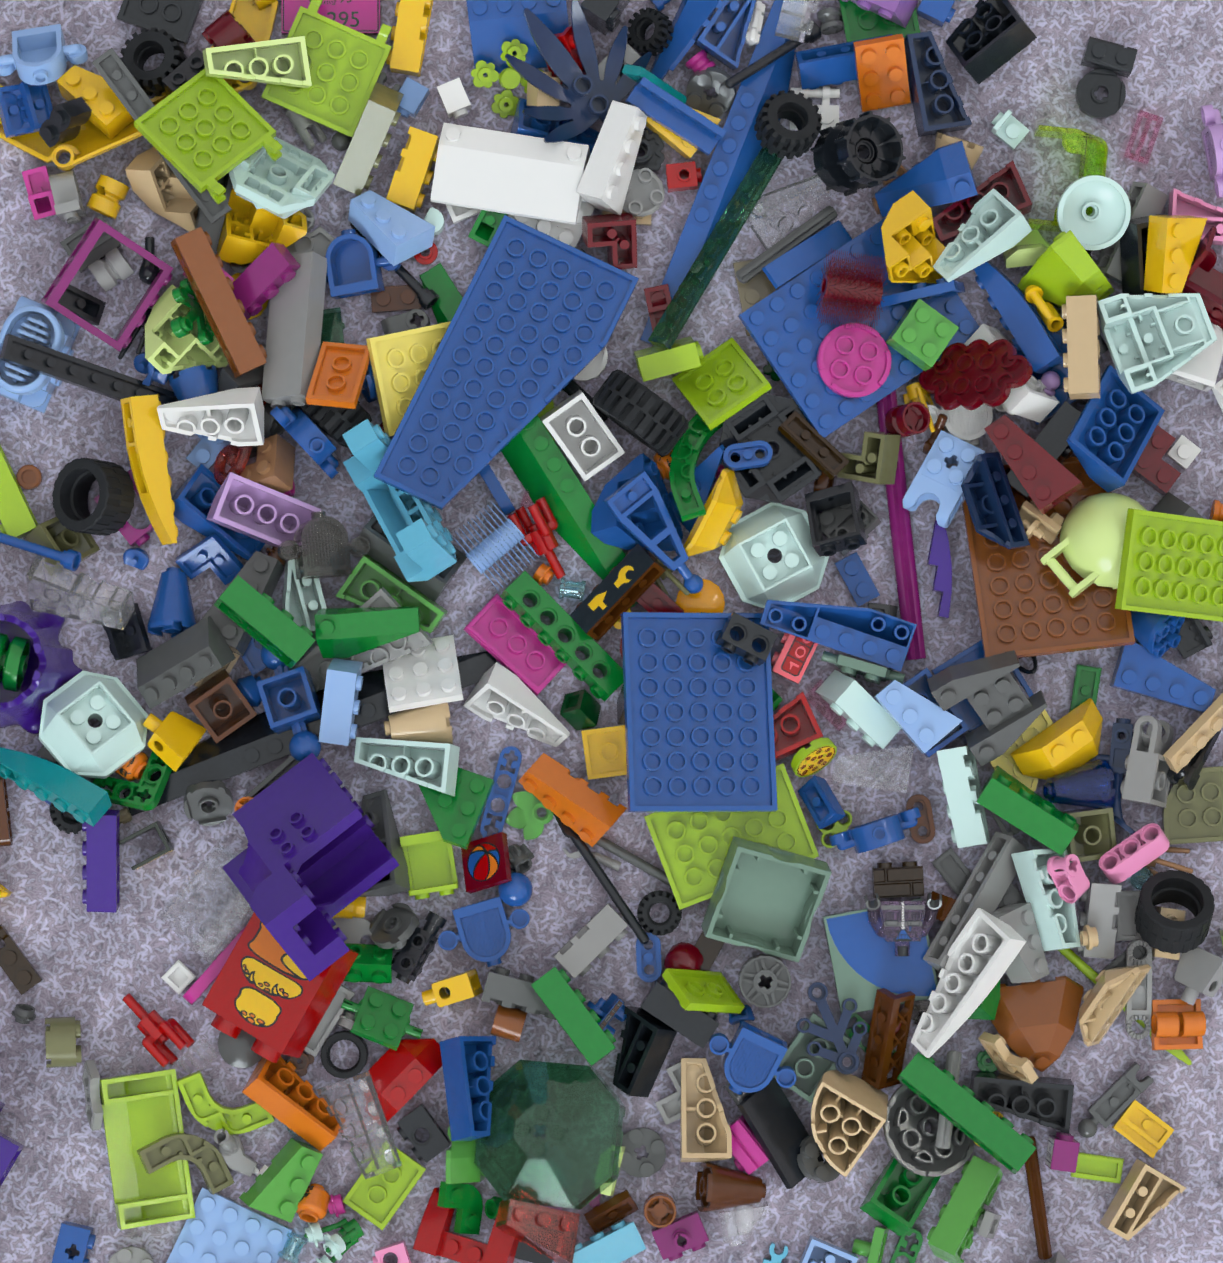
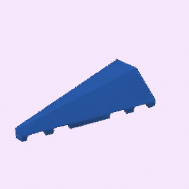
M682 0L673 19V25L670 26L674 28V33H669L673 37L672 41L667 40L666 43L669 46L667 48L662 47L664 52L657 54L650 72L663 80L669 70L673 71L695 43L702 29L708 26L710 23L709 19L715 9H720L724 3L721 0Z

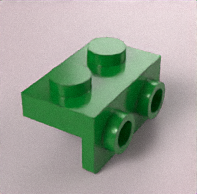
M345 943L348 948L357 952L358 956L344 981L353 983H392L393 948L382 949L373 944Z

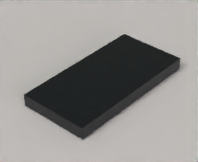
M773 1077L765 1088L752 1092L737 1107L785 1187L792 1189L805 1178L798 1166L797 1154H800L802 1140L809 1136L777 1083V1080ZM820 1154L817 1158L819 1162L824 1161Z

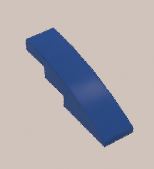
M838 220L763 267L762 270L775 289L824 259L826 254L827 256L833 253V250L835 251L851 241L852 238Z

